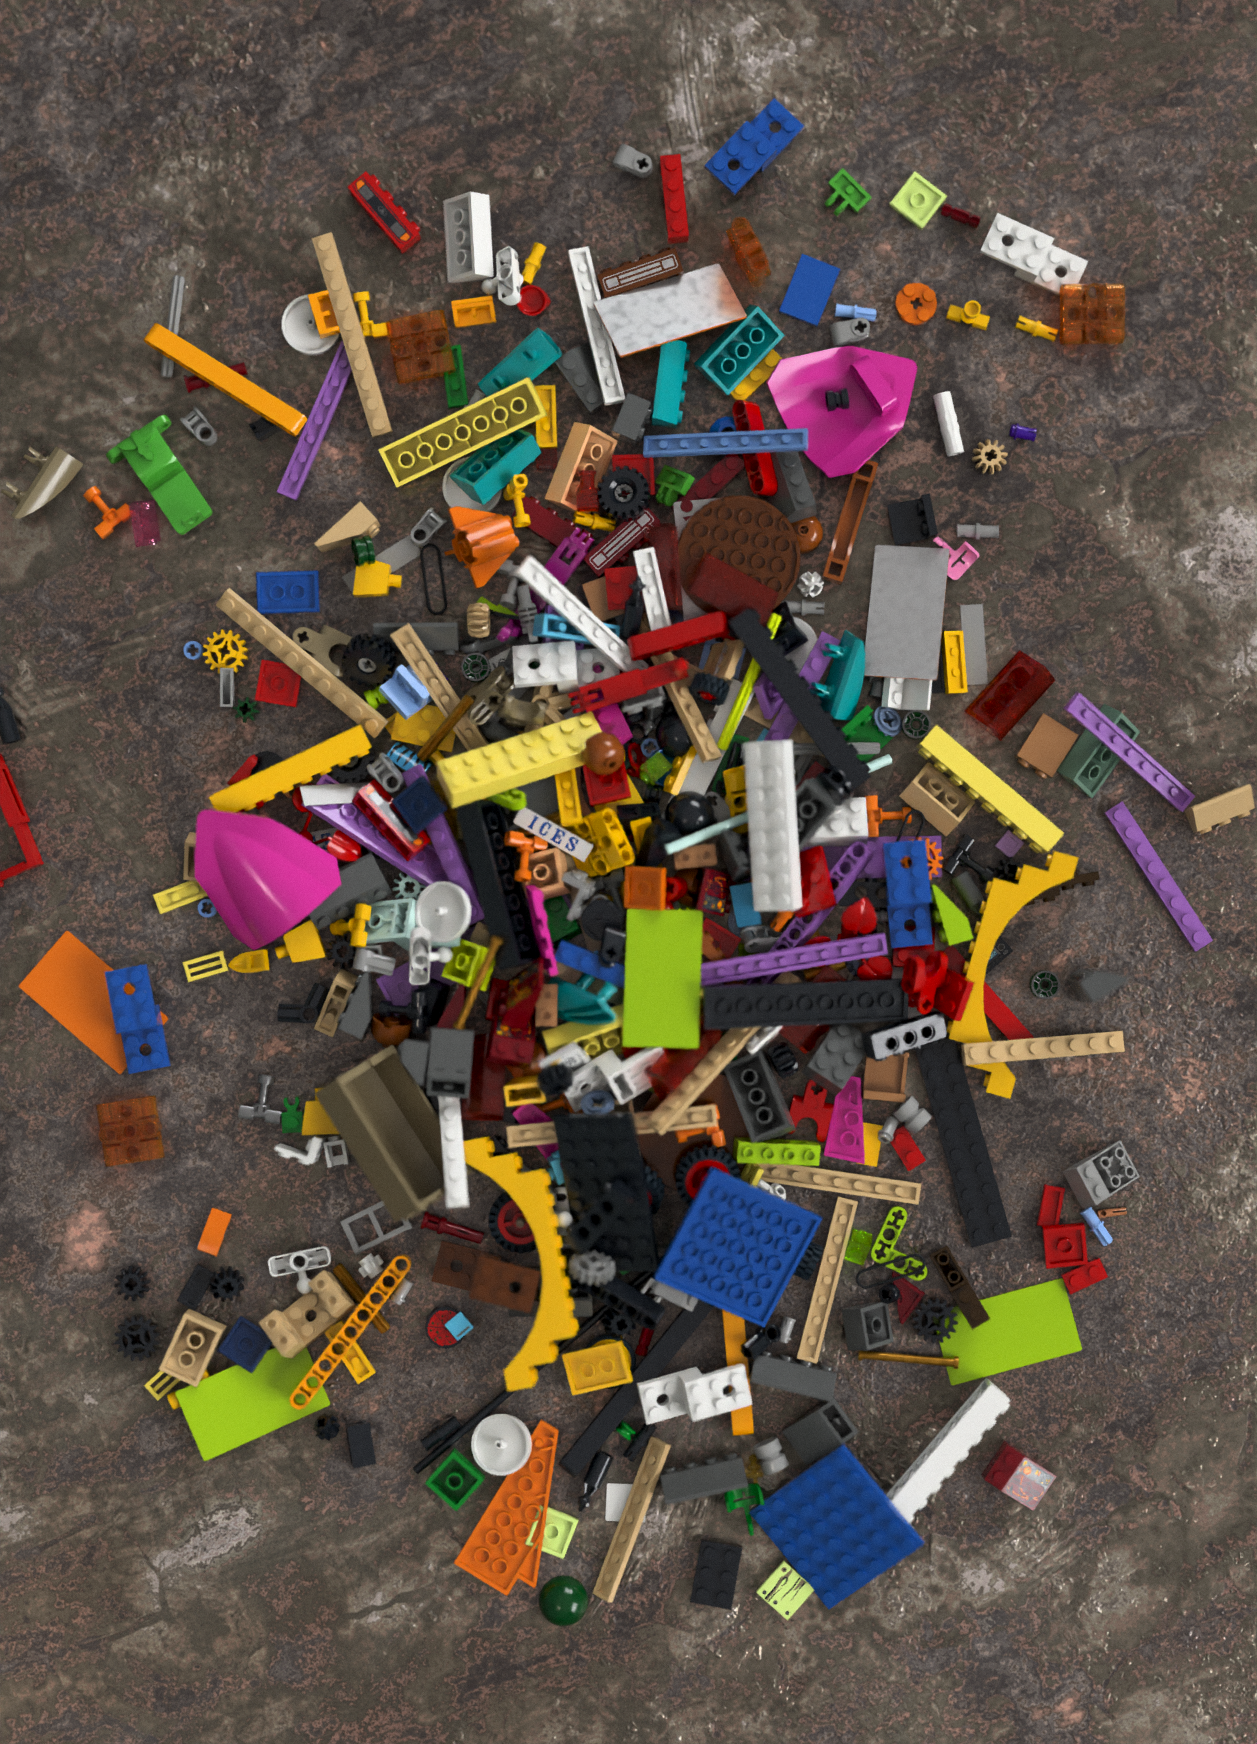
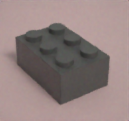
M849 1023L832 1024L801 1073L836 1096L843 1090L865 1055L861 1036L862 1032Z

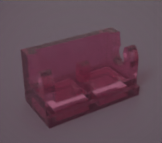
M155 501L131 502L129 509L135 546L157 544V541H160L161 538Z

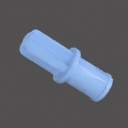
M837 303L835 317L865 318L868 321H875L877 312L875 309L857 307V304L849 306Z
M1087 1207L1080 1212V1215L1089 1225L1090 1232L1093 1231L1102 1246L1109 1245L1113 1239L1104 1227V1222L1100 1221L1092 1207Z

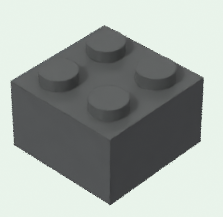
M628 393L613 427L612 438L632 447H636L637 442L641 444L645 435L644 425L645 423L649 425L653 416L651 402Z

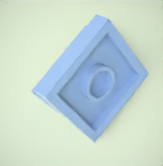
M401 664L396 668L392 678L379 687L380 693L405 720L433 700L427 688L422 684L410 665L405 668Z

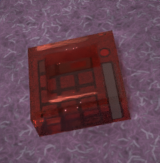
M557 448L540 449L542 453L536 457L537 471L556 470L558 465Z

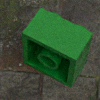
M454 1447L429 1475L425 1484L457 1511L484 1481L485 1474Z

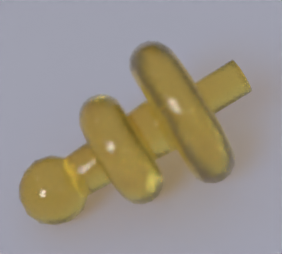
M750 1455L749 1461L751 1465L747 1469L751 1473H748L746 1477L753 1479L754 1484L758 1483L757 1478L763 1477L764 1474L757 1471L761 1467L759 1464H756V1456Z

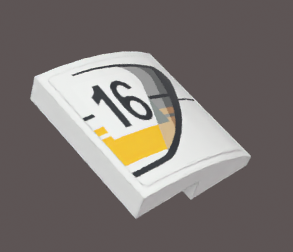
M574 1041L539 1061L541 1069H546L549 1066H554L556 1063L558 1065L565 1064L572 1073L592 1061V1059Z

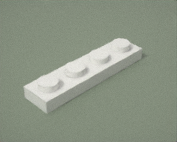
M654 547L633 551L638 576L641 577L643 584H646V588L642 590V596L650 631L670 626V617Z

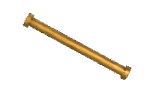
M492 935L490 938L491 944L459 1017L452 1025L456 1029L464 1030L466 1027L464 1024L499 945L503 943V939L498 936Z
M858 1351V1361H862V1359L950 1366L953 1369H958L959 1357L954 1356V1358Z

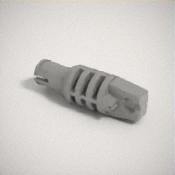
M529 585L516 587L520 604L517 610L522 633H528L530 644L537 643V636H533L534 617L538 614L536 605L531 601Z

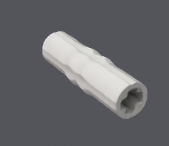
M950 391L933 395L947 456L964 453Z

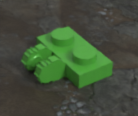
M842 168L828 182V185L835 193L825 202V205L827 207L831 206L840 196L844 202L835 209L834 214L838 216L848 205L857 214L872 197Z
M664 465L655 480V483L660 486L656 494V501L664 503L665 506H673V503L678 499L677 493L685 496L695 478L688 473Z

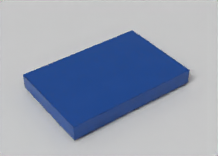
M802 254L779 312L817 327L840 268Z
M318 570L256 572L257 611L260 614L320 612Z

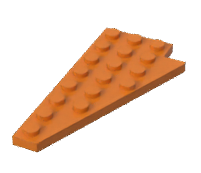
M542 1419L531 1434L532 1449L529 1459L521 1469L506 1475L454 1561L455 1565L506 1596L517 1579L522 1580L533 1588L537 1584L559 1429ZM540 1505L544 1506L542 1513L539 1508ZM537 1511H539V1516L535 1519ZM538 1520L535 1531L530 1541L534 1543L531 1547L526 1545L525 1542L530 1535V1529L532 1527L533 1522Z

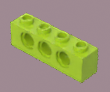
M734 1137L733 1159L737 1163L819 1166L821 1145L815 1140L768 1139L752 1143L751 1138Z

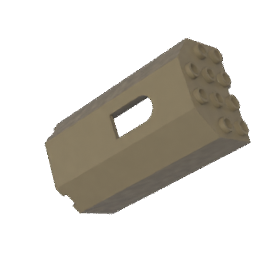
M393 1044L314 1093L395 1222L402 1218L405 1221L425 1210L429 1204L432 1205L441 1199L443 1195H446L440 1118L417 1082L401 1062V1057L398 1055ZM465 1163L467 1176L473 1171L470 1168L469 1164Z

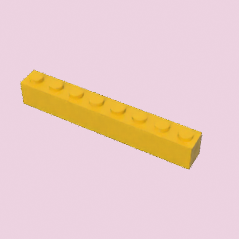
M360 723L210 795L209 799L215 810L236 813L244 809L246 812L255 808L256 802L263 800L265 803L274 799V794L282 791L284 794L294 789L293 785L301 782L303 785L313 780L312 776L320 773V776L332 771L331 767L336 764L340 767L351 762L349 758L355 755L359 758L368 754V749L372 746Z

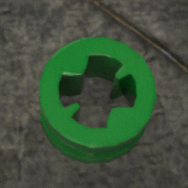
M622 1420L620 1422L621 1426H617L615 1429L630 1441L631 1435H635L636 1431Z

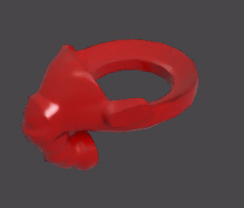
M636 742L629 744L627 750L632 767L626 771L630 776L642 779L647 773V757H644L641 747ZM632 748H633V749L635 750V752H636V755H637V763H635L634 760H633V758H632V754H631Z

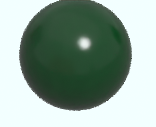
M557 1576L547 1581L542 1587L538 1600L539 1608L544 1618L556 1626H570L577 1623L584 1616L588 1607V1594L585 1587L577 1579L570 1576Z

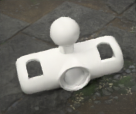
M508 246L496 254V277L485 279L481 288L488 295L494 294L498 288L499 300L511 306L519 303L521 299L520 286L523 283V275L519 273L518 253Z
M416 927L410 933L409 980L412 985H425L429 982L430 961L439 960L442 963H447L453 956L452 950L448 947H441L437 952L431 953L430 933L424 927Z
M562 1186L556 1187L553 1191L555 1200L553 1211L558 1216V1235H567L568 1232L565 1230L572 1224L573 1218L570 1214L568 1198L557 1201V1194L563 1193L567 1196L566 1187ZM563 1242V1247H561V1249L572 1248L566 1242Z
M321 1246L273 1256L268 1260L269 1271L274 1277L298 1272L297 1289L299 1292L307 1294L312 1288L308 1284L311 1279L307 1278L306 1270L328 1266L331 1262V1254L328 1247ZM303 1256L305 1265H297L295 1257ZM326 1260L325 1265L319 1266L318 1262ZM286 1269L285 1273L278 1274V1270Z

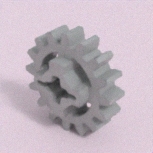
M587 1250L582 1256L579 1254L572 1255L569 1265L570 1274H574V1279L580 1278L581 1283L586 1281L588 1285H591L593 1282L596 1285H599V1282L606 1284L607 1280H612V1276H614L615 1262L610 1261V1256L605 1257L604 1252L598 1254L596 1250L591 1252Z

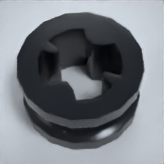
M887 1284L879 1289V1298L885 1304L895 1302L900 1297V1291L894 1284Z

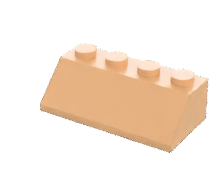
M574 422L545 499L569 511L575 512L579 510L590 514L597 491H599L598 483H602L601 478L606 473L618 440L591 425Z

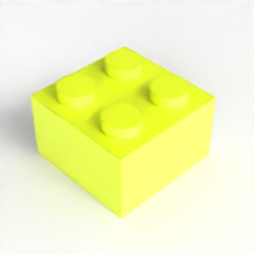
M461 939L460 946L451 947L452 959L445 964L441 976L472 987L488 948ZM495 956L481 985L480 990L482 991L487 989L496 963Z

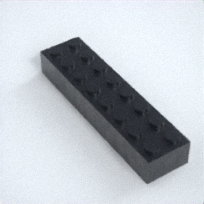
M487 800L476 801L456 808L458 821L462 828L463 841L467 847L468 860L472 866L474 882L477 885L479 901L484 912V921L490 935L489 939L492 935L503 939L502 945H499L495 953V962L500 971L529 965L538 958H541L522 884L514 880L515 871L518 869L512 846L504 844L505 833L508 831L501 805Z

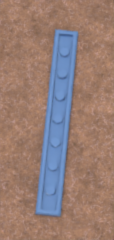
M807 428L644 436L643 439L644 458L808 451Z

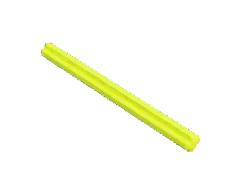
M772 613L767 626L775 635L781 621V616ZM752 658L718 740L717 747L721 750L726 751L760 672L761 668L754 658Z

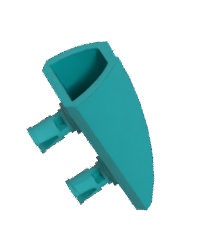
M536 328L477 384L488 397L528 377L532 381L562 356L561 349L546 332Z
M844 630L839 646L829 643L824 644L830 650H822L823 656L834 658L825 685L812 682L811 685L817 689H809L812 695L816 693L820 696L822 704H820L823 711L828 710L834 719L852 720L864 680L865 648L861 639L848 630Z
M584 973L574 985L559 977H552L548 983L558 985V1018L593 1025L608 1024L616 1021L615 1013L605 1002L617 989L611 983L606 982L596 995L585 991L595 981L587 973Z

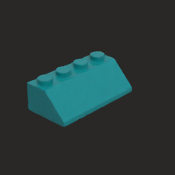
M750 304L744 310L747 315L746 318L733 322L694 363L695 367L726 395H729L785 336L756 305Z
M675 340L661 345L652 426L677 429V423L682 421L683 411L679 410L680 402L684 403L685 390H681L682 382L687 381L688 370H684V364L689 362L690 350L686 349V342Z
M518 429L479 448L449 476L470 499L484 505L498 491L503 489L514 475L520 474L542 452L531 433Z

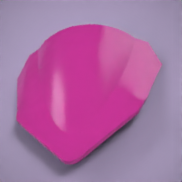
M844 346L780 359L766 384L787 429H808V451L802 452L828 478L855 473L904 427L917 373V365L913 360L855 346ZM846 388L849 397V409L842 410L841 408H836L835 411L828 412L825 391L832 390L836 392L839 389Z
M204 809L197 816L195 878L209 896L233 937L254 951L274 941L295 926L341 885L337 858L271 818Z

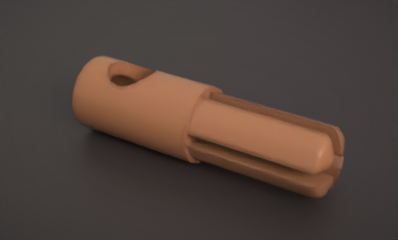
M1124 1207L1097 1210L1098 1218L1126 1215L1127 1211L1125 1210L1127 1209Z

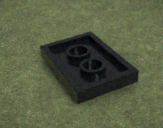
M701 1539L690 1597L691 1603L731 1610L742 1546Z

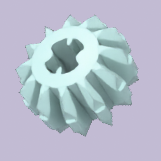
M399 873L402 881L394 879V882L399 884V887L392 888L393 891L400 890V893L395 896L396 899L404 896L403 899L415 897L418 900V895L422 893L421 888H426V886L420 884V882L408 874L405 877L403 873ZM408 882L415 884L413 893L411 891L407 893L405 890Z

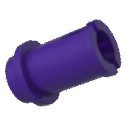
M1019 423L1012 424L1009 437H1013L1014 440L1020 438L1034 442L1037 429L1019 426Z

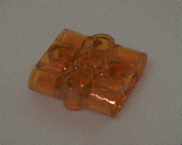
M737 217L732 221L731 228L726 230L730 247L748 283L753 287H761L766 277L771 275L768 259L749 221L744 217Z
M1124 283L1061 284L1059 329L1061 345L1123 344L1125 339ZM1091 287L1096 290L1095 298H1091L1088 294ZM1091 308L1096 311V317L1093 320L1088 315ZM1111 308L1116 311L1114 319L1109 317V310ZM1070 309H1073L1076 312V317L1074 320H1071L1068 317V311ZM1091 329L1096 333V338L1093 341L1088 337Z
M444 310L419 313L391 319L386 322L397 383H411L444 376L446 372H448V375L456 372ZM416 323L422 324L421 329L418 331L412 330L413 325ZM439 339L446 340L445 345L442 347L436 346V342ZM419 343L426 344L425 349L422 351L416 350V346ZM400 347L406 348V351H405L404 354H402V355H397V354H396V350H397L398 348H400ZM423 363L430 364L429 369L426 371L420 370V366Z
M156 1096L96 1105L100 1128L99 1139L102 1142L105 1167L165 1157L161 1135L162 1125L159 1121ZM125 1105H129L132 1109L130 1116H126L123 1113ZM155 1115L154 1118L140 1120V1117ZM113 1121H117V1122H118V1123H116V1124H110V1125H104V1126H103V1123H106V1122H113ZM152 1122L155 1125L156 1130L154 1133L147 1131V1123ZM128 1125L133 1126L135 1129L133 1137L126 1134ZM107 1129L114 1131V1138L112 1140L107 1139L105 1135ZM158 1136V1139L143 1141V1139ZM121 1143V1145L106 1147L108 1144ZM131 1146H134L138 1149V1155L136 1157H132L129 1154V1148Z

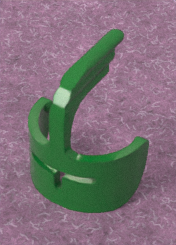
M748 1483V1487L724 1493L728 1513L739 1507L744 1508L749 1536L754 1535L749 1506L753 1504L765 1505L761 1487L758 1483ZM742 1491L745 1492V1497L755 1496L754 1498H747L734 1502L735 1499L743 1497Z

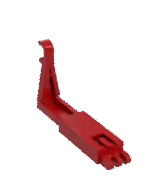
M681 657L643 670L637 668L579 687L580 690L567 694L568 698L577 696L578 699L570 702L571 706L577 704L580 706V708L572 710L573 714L604 708L647 694L648 690L688 678V664ZM602 690L604 699L591 703V700L599 697L598 693H594L591 695H589V693Z
M0 753V806L8 826L13 827L27 861H23L0 872L1 888L4 887V880L43 865L44 862L27 824L30 822L8 766L5 764Z

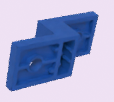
M774 98L751 123L746 121L704 165V168L735 196L758 170L762 173L804 129V125ZM772 123H777L780 125L781 130L773 133L770 131L769 126ZM730 161H737L740 167L733 171L728 168V163Z
M924 839L883 843L887 886H885L890 946L891 948L933 944L929 909L931 892L926 841ZM904 856L909 857L912 861V865L908 869L903 868L900 864V860ZM908 919L913 920L916 925L915 929L911 932L904 928V923Z
M147 964L105 972L116 1034L121 1033L128 1073L132 1074L171 1066L160 1007L154 1003ZM129 982L135 986V992L131 995L127 994L124 990L125 985ZM145 1043L151 1046V1053L147 1056L141 1053V1046Z

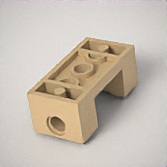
M323 1270L308 1282L312 1288L309 1293L304 1294L283 1312L274 1310L259 1322L282 1356L294 1358L357 1307L333 1273ZM314 1310L316 1318L314 1321L309 1322L307 1314L309 1311Z

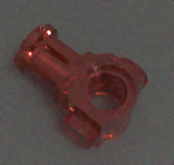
M595 470L578 471V475H580V488L577 489L576 494L577 512L599 511L598 488H595L594 485Z

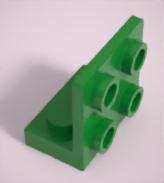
M868 705L842 728L847 736L844 738L846 743L878 742L880 743V750L893 737L889 735L884 736L882 731L878 732V726L873 725L875 722L872 718L873 710ZM857 754L856 757L860 762L864 760L867 763L875 754Z
M562 895L542 902L543 909L547 915V926L553 949L559 946L562 939L569 941L583 933L576 920L569 921L566 919L570 910Z

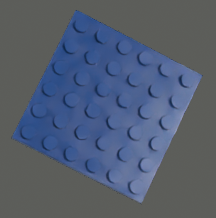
M711 1167L653 1276L654 1280L765 1327L823 1218L816 1213Z
M844 1444L764 1500L765 1505L757 1504L749 1512L801 1577L812 1586L815 1594L828 1609L850 1596L924 1544L922 1538Z

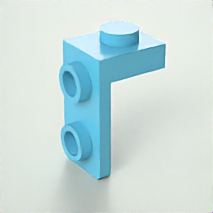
M557 1150L547 1158L550 1166L547 1171L551 1181L555 1180L560 1185L565 1183L560 1165L559 1150Z

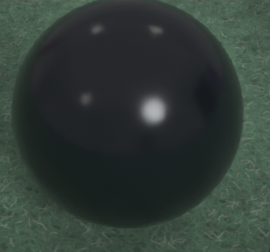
M677 710L666 714L660 720L656 729L658 747L663 750L666 756L673 759L678 756L683 757L690 747L693 746Z
M686 791L679 793L669 801L665 809V820L673 823L680 831L682 837H686L713 826L714 810L712 804L705 796L697 792Z

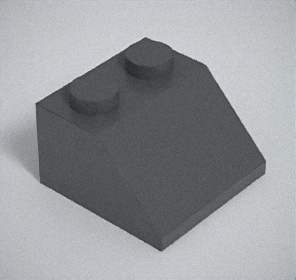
M879 1301L842 1309L848 1351H866L894 1342L888 1304Z

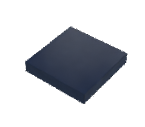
M421 775L392 800L394 806L415 834L423 831L448 809L424 775Z
M240 1316L217 1351L253 1374L273 1342L264 1330Z

